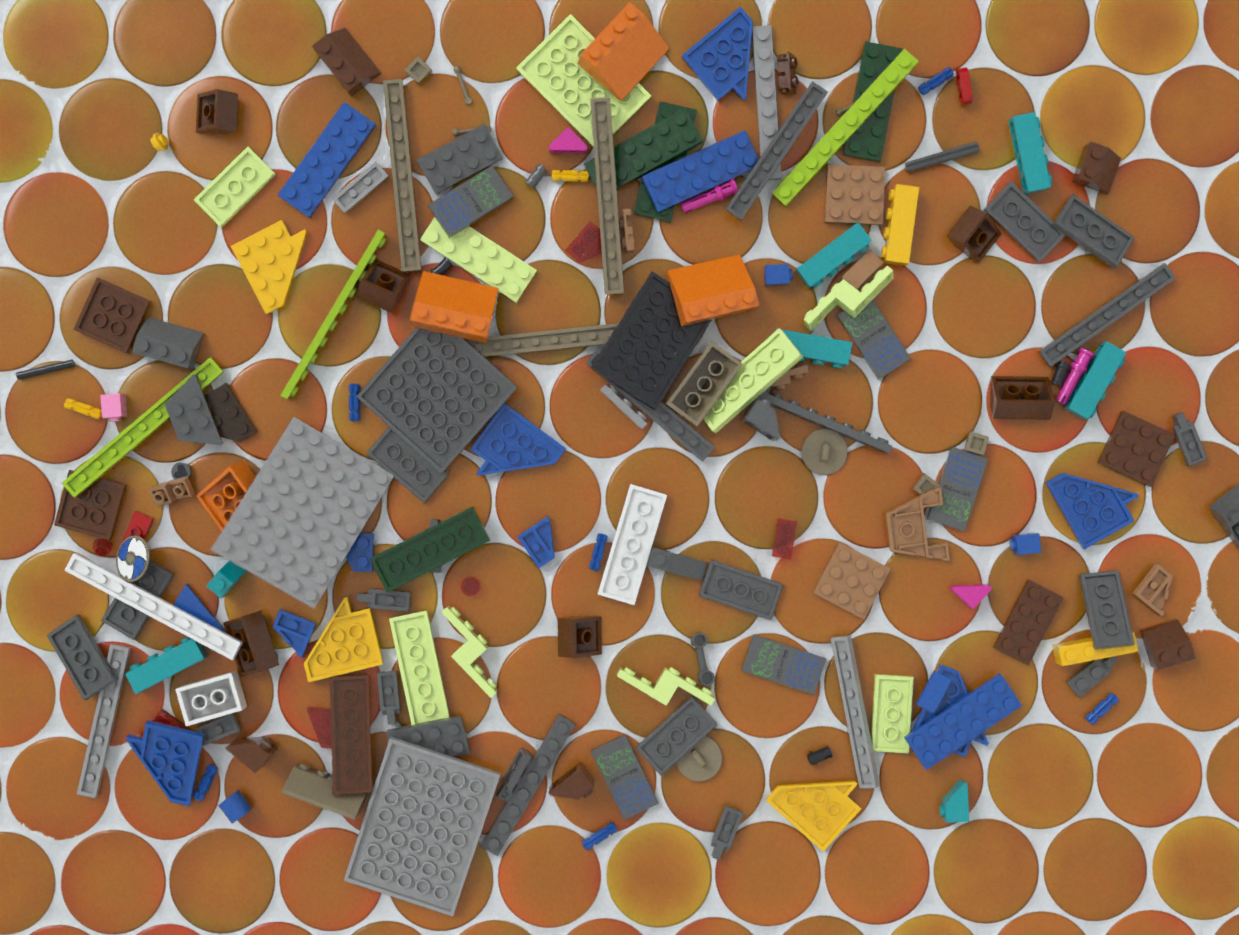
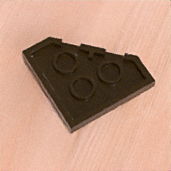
M224 383L205 395L222 438L242 442L257 433V430L228 383Z

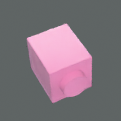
M126 394L100 395L102 418H108L109 422L121 421V417H128Z

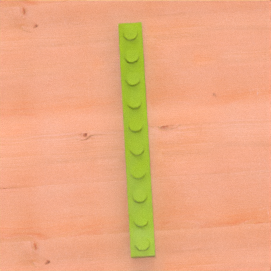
M904 49L772 192V195L787 207L919 64V61Z
M377 230L280 396L289 399L290 396L294 397L299 389L297 387L300 380L304 381L309 372L306 370L310 363L314 364L318 357V354H316L318 348H323L328 340L325 336L329 330L333 331L338 321L335 319L338 314L342 315L348 305L345 302L348 297L353 298L357 291L355 286L358 280L361 281L366 274L364 270L367 265H372L377 255L374 253L377 248L381 249L387 239L384 238L385 233L381 230Z
M211 357L61 484L74 498L78 497L170 419L165 404L192 375L195 374L203 391L221 376L224 371Z

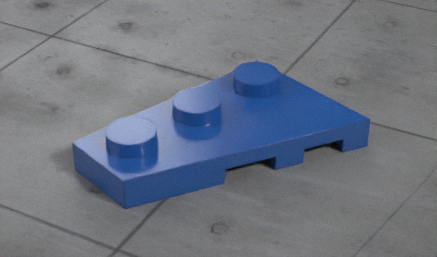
M186 584L173 605L226 632L215 616L204 606L202 600L195 595L189 584Z

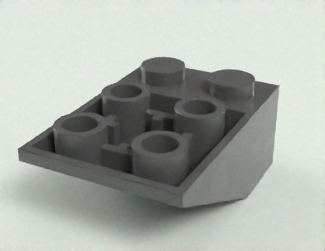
M1238 483L1212 503L1209 508L1215 520L1239 550Z

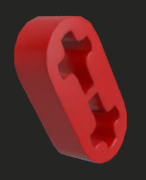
M968 68L956 69L955 76L960 104H971L973 96Z

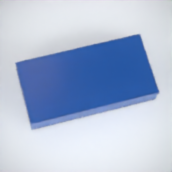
M934 670L916 704L934 714L952 680Z

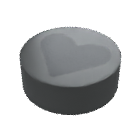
M179 462L172 467L171 475L174 479L187 476L190 478L192 469L189 464Z

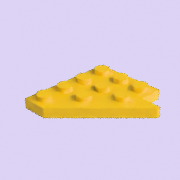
M283 220L231 246L267 315L285 306L308 234L304 229L291 236Z
M345 597L304 662L308 682L384 664L371 608L352 612L349 597Z
M855 780L777 785L765 799L766 802L823 852L861 810V807L848 797L849 793L858 784Z

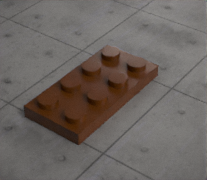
M1027 580L993 648L1029 666L1064 597L1031 580Z

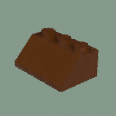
M346 28L326 34L312 45V48L351 97L381 74Z
M991 376L990 408L993 419L1051 420L1055 399L1049 377Z
M262 610L223 622L226 633L243 642L235 657L240 677L259 673L279 665L278 655L274 650L272 637L268 631L266 618Z

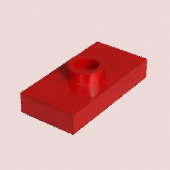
M135 511L122 542L130 536H140L145 540L154 518Z

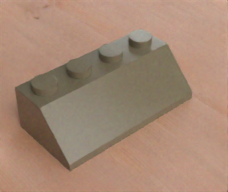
M711 342L665 405L695 426H698L743 364L714 342Z
M297 763L293 767L281 792L353 820L361 812L367 793L333 795L332 776L329 775V772L318 769V771L311 769V766L306 763Z

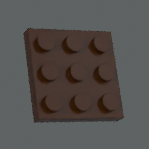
M97 277L73 330L129 354L152 301Z
M1121 411L1097 463L1148 487H1152L1175 434L1128 412Z
M69 470L67 478L75 471ZM99 478L76 498L64 487L54 525L98 538L112 540L127 485Z

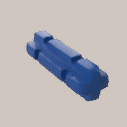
M948 67L942 73H938L927 80V82L921 84L918 87L919 92L925 95L930 89L933 90L946 80L954 76L952 69Z
M349 384V410H351L349 420L359 421L360 413H358V410H360V400L356 396L360 392V385Z
M599 533L597 535V543H595L592 554L593 560L589 566L591 570L598 571L600 568V561H602L605 549L604 544L608 538L605 534Z
M1110 693L1105 697L1106 700H1102L1093 709L1092 713L1089 712L1085 718L1090 724L1094 725L1099 717L1104 716L1112 708L1111 705H1115L1119 701L1115 694Z
M213 764L207 766L206 773L203 775L197 787L198 789L193 795L194 799L202 801L205 798V792L208 791L218 771L217 766Z
M610 822L606 825V828L603 827L592 834L590 838L584 839L582 841L584 848L590 850L594 844L597 845L608 838L609 835L616 833L617 827L613 822Z

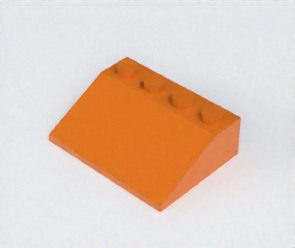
M629 2L581 53L577 64L622 102L670 48L647 17Z
M740 254L667 271L681 327L751 311L759 306L755 287Z
M423 271L412 309L410 326L487 343L499 288Z
M244 460L229 466L196 495L221 532L256 478Z

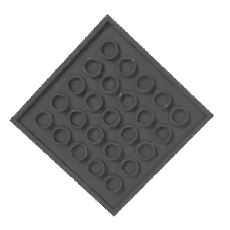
M415 328L356 397L442 474L518 387L464 338Z

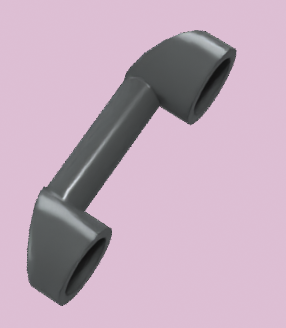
M698 632L690 640L691 645L696 649L700 671L697 678L702 685L710 686L714 683L715 676L713 672L707 670L703 647L706 646L708 640L705 634Z

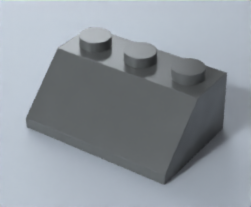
M148 317L137 333L132 353L194 370L204 333Z
M764 398L753 401L741 421L771 441H778L781 436L776 412L772 408L773 404Z

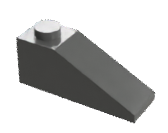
M652 546L647 566L702 581L708 562Z

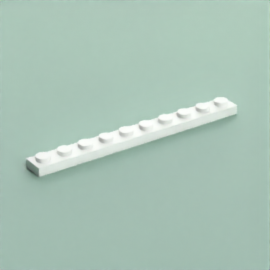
M73 553L64 570L231 660L235 659L243 644L242 641L141 587L125 581L120 576L77 553Z

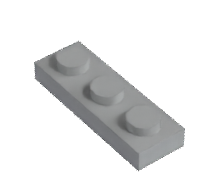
M375 161L332 199L347 214L386 181L389 176Z
M605 384L600 389L641 430L647 425L645 422L647 418L640 411L635 413L631 409L633 405L626 398L620 399L617 396L619 392L612 385L608 387Z

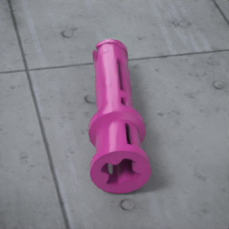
M731 179L726 184L715 186L713 190L680 202L684 214L717 200L722 202L724 198L736 194L738 188L734 179Z
M1079 348V354L1075 362L1071 363L1072 369L1055 399L1056 402H1060L1062 405H1067L1081 375L1087 372L1089 362L1095 357V354L1086 349Z

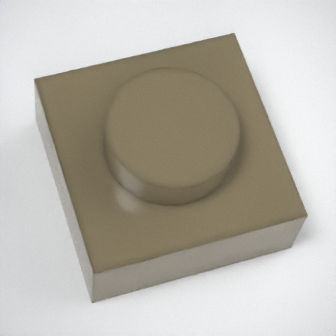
M417 56L405 69V72L420 85L432 72V69Z
M969 432L964 450L984 455L989 437Z
M923 473L912 488L919 494H923L940 485Z

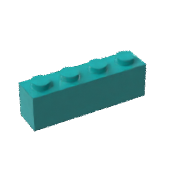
M1035 112L1013 116L1008 120L1023 193L1028 195L1046 191L1051 188L1052 176L1047 170L1048 157L1043 151L1044 139L1043 136H1040L1039 117H1036Z
M858 222L799 266L795 272L808 289L812 286L815 289L824 282L822 279L826 275L831 277L839 271L837 267L842 263L846 266L853 261V255L858 251L862 254L870 248L868 244L872 240Z
M782 330L802 354L803 358L799 360L800 362H805V359L813 360L812 363L817 365H824V362L831 363V367L843 369V366L849 364L852 342Z
M1107 341L1101 342L1095 352V357L1091 359L1087 366V372L1082 374L1067 405L1063 409L1082 420L1092 418L1097 411L1096 405L1106 395L1105 390L1107 386L1111 385L1115 380L1116 375L1114 374L1116 370L1123 366L1126 360L1124 358L1126 352Z
M186 637L181 640V645L175 647L173 644L165 648L164 654L158 656L156 653L146 658L147 663L141 665L139 662L129 667L131 671L125 673L135 694L209 657L203 644L190 637Z

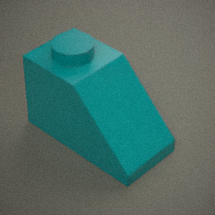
M228 561L215 574L206 587L220 598L227 597L246 574L247 570Z
M959 779L941 799L942 805H939V815L946 823L969 821L968 784L964 779Z

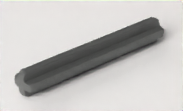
M973 142L906 162L905 169L907 173L978 153L980 151L979 144Z

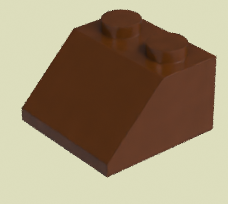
M220 89L197 94L196 132L209 134L235 133L238 126V94Z
M1089 142L1083 148L1072 182L1108 195L1121 157L1108 147Z
M969 206L947 234V237L956 248L979 264L1002 233L986 212Z
M376 259L360 281L357 298L392 313L403 295L411 274L402 272V270Z
M601 616L557 618L558 657L580 658L602 654Z
M1177 619L1140 630L1151 667L1159 670L1196 659L1191 641Z
M264 736L236 739L225 748L254 773L259 771L278 750L275 746L276 743L271 738H265Z
M579 762L550 785L549 794L555 797L580 799L582 796L586 798L593 792L594 779L583 764Z

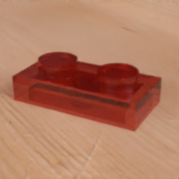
M777 518L772 557L791 559L797 521Z

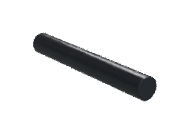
M71 359L16 372V377L20 380L75 367V362Z

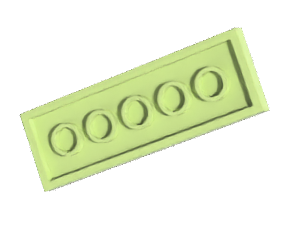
M434 217L420 239L423 243L489 286L499 288L498 291L516 303L537 273L536 269L470 226L449 238Z
M780 328L741 361L743 365L703 418L714 433L722 429L803 358L802 354Z
M428 610L389 618L411 725L450 717Z

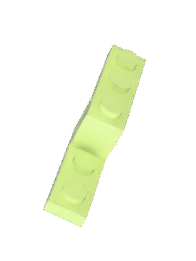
M888 266L883 270H879L874 280L870 284L867 283L863 286L861 293L844 279L840 283H836L832 287L831 292L826 297H822L813 310H809L804 317L805 327L812 331L837 305L855 318L894 279L893 270Z
M447 606L441 613L467 639L451 657L492 698L498 691L496 689L497 684L491 678L487 679L483 675L484 671L478 664L474 665L472 663L488 648L486 645L488 642L481 634L477 635L473 631L474 627L469 621L466 620L464 622L459 617L461 613L454 606L452 608Z
M620 667L617 672L619 678L666 706L678 686L711 706L715 701L711 690L706 687L701 689L696 686L697 682L689 677L684 679L679 676L680 672L673 667H670V669L665 667L654 686L651 685L652 682L647 678L642 677L640 679L635 676L636 672L628 667L625 669Z

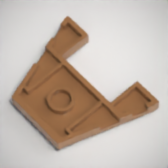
M940 486L885 513L889 550L891 552L950 561L948 543L931 545L927 543L923 508L943 505Z

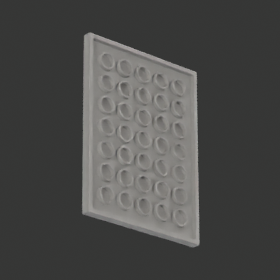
M293 417L211 550L314 609L394 476Z
M391 736L344 881L453 917L501 773Z

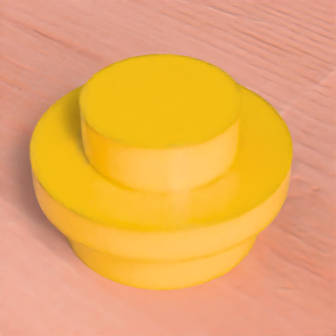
M158 132L153 134V137L150 139L153 147L159 152L167 150L169 142L166 136Z

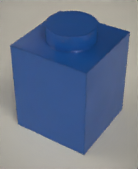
M789 264L765 265V286L788 285L790 280H793L792 269H789Z
M1039 533L1012 535L1009 543L1013 554L1041 553Z

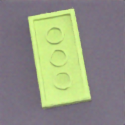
M247 147L194 201L223 228L276 174L250 147Z
M874 674L871 722L873 751L909 753V744L904 736L909 734L911 730L913 676Z

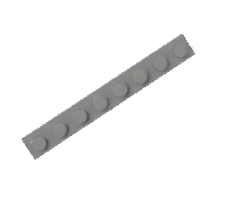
M771 25L752 26L760 157L778 132ZM781 163L769 180L781 179Z
M851 635L835 636L831 638L859 788H877L880 784Z
M110 644L107 662L118 680L99 692L77 790L78 795L91 798L98 797L131 647Z

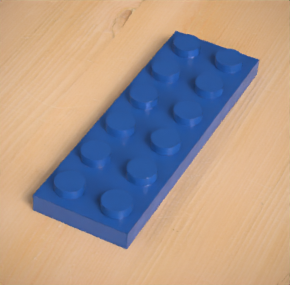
M343 102L281 189L278 196L311 218L374 130L376 124Z
M746 130L648 173L641 178L658 213L751 171L759 159Z
M998 673L904 736L923 767L928 770L1020 708L1022 704L1003 676Z

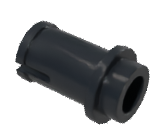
M444 257L434 269H430V273L444 275L454 265Z
M1058 361V364H1055L1057 367L1051 383L1063 386L1067 371L1070 370V364Z
M828 746L815 752L810 751V754H807L810 765L817 766V763L833 757Z

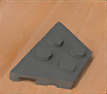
M194 374L165 404L166 410L179 441L222 445L223 441L198 378Z

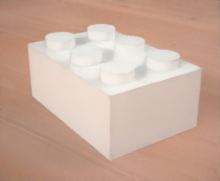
M237 670L175 689L186 726L238 712L247 707Z

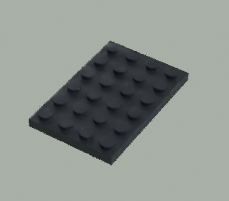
M652 271L590 369L653 410H656L712 320L681 327L670 283Z

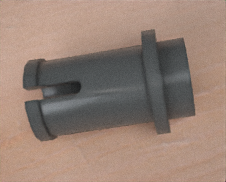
M541 164L535 165V170L525 182L535 189L541 179L547 176L548 170Z

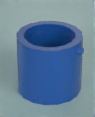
M239 790L218 805L231 824L252 809Z

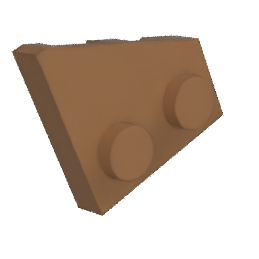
M623 209V218H619L620 229H624L625 237H621L622 248H626L627 253H634L631 209Z
M1155 563L1132 594L1156 614L1163 616L1164 600L1168 598V588L1171 585L1173 576L1162 566Z

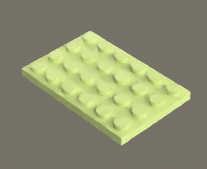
M570 14L516 67V70L594 148L590 99L610 97L614 135L651 98V95L638 83L621 102L577 64L580 55L595 38Z

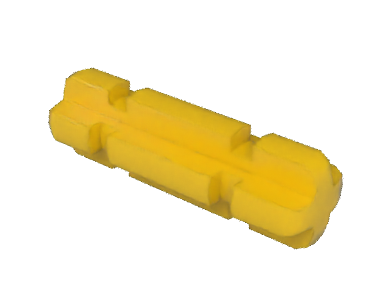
M552 170V180L571 182L581 180V182H588L589 173L588 171L578 172L577 170H563V172Z
M71 398L65 400L64 407L86 416L91 415L95 419H100L102 416L101 409L93 408V406L82 402H76V400Z

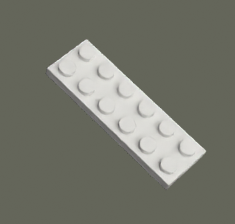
M630 484L598 595L635 605L666 501V494Z

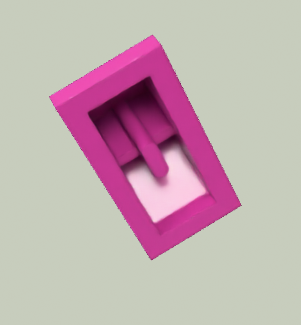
M568 127L549 145V153L588 154V148Z
M988 584L949 585V590L967 607L974 609L992 590V586Z

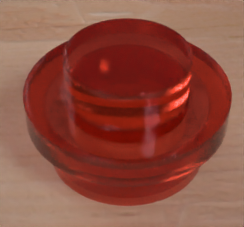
M97 539L93 543V549L97 555L107 556L112 551L113 544L106 539Z
M467 577L461 583V590L467 596H474L480 590V583L474 577Z

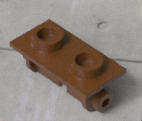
M788 51L787 57L786 54H780L777 59L778 73H785L784 76H778L779 90L781 94H788L789 90L797 94L799 80L795 69L798 67L797 58Z

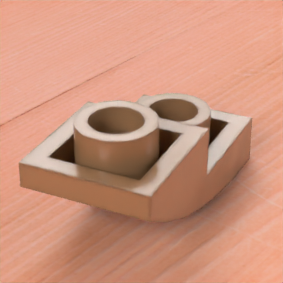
M869 250L841 279H844L855 289H858L884 262L873 251Z
M800 366L787 371L770 388L775 387V390L786 389V385L791 384L790 376L793 377V380L804 378V374L809 373L808 366Z
M188 476L170 480L148 489L156 506L170 504L175 499L192 497L195 494Z

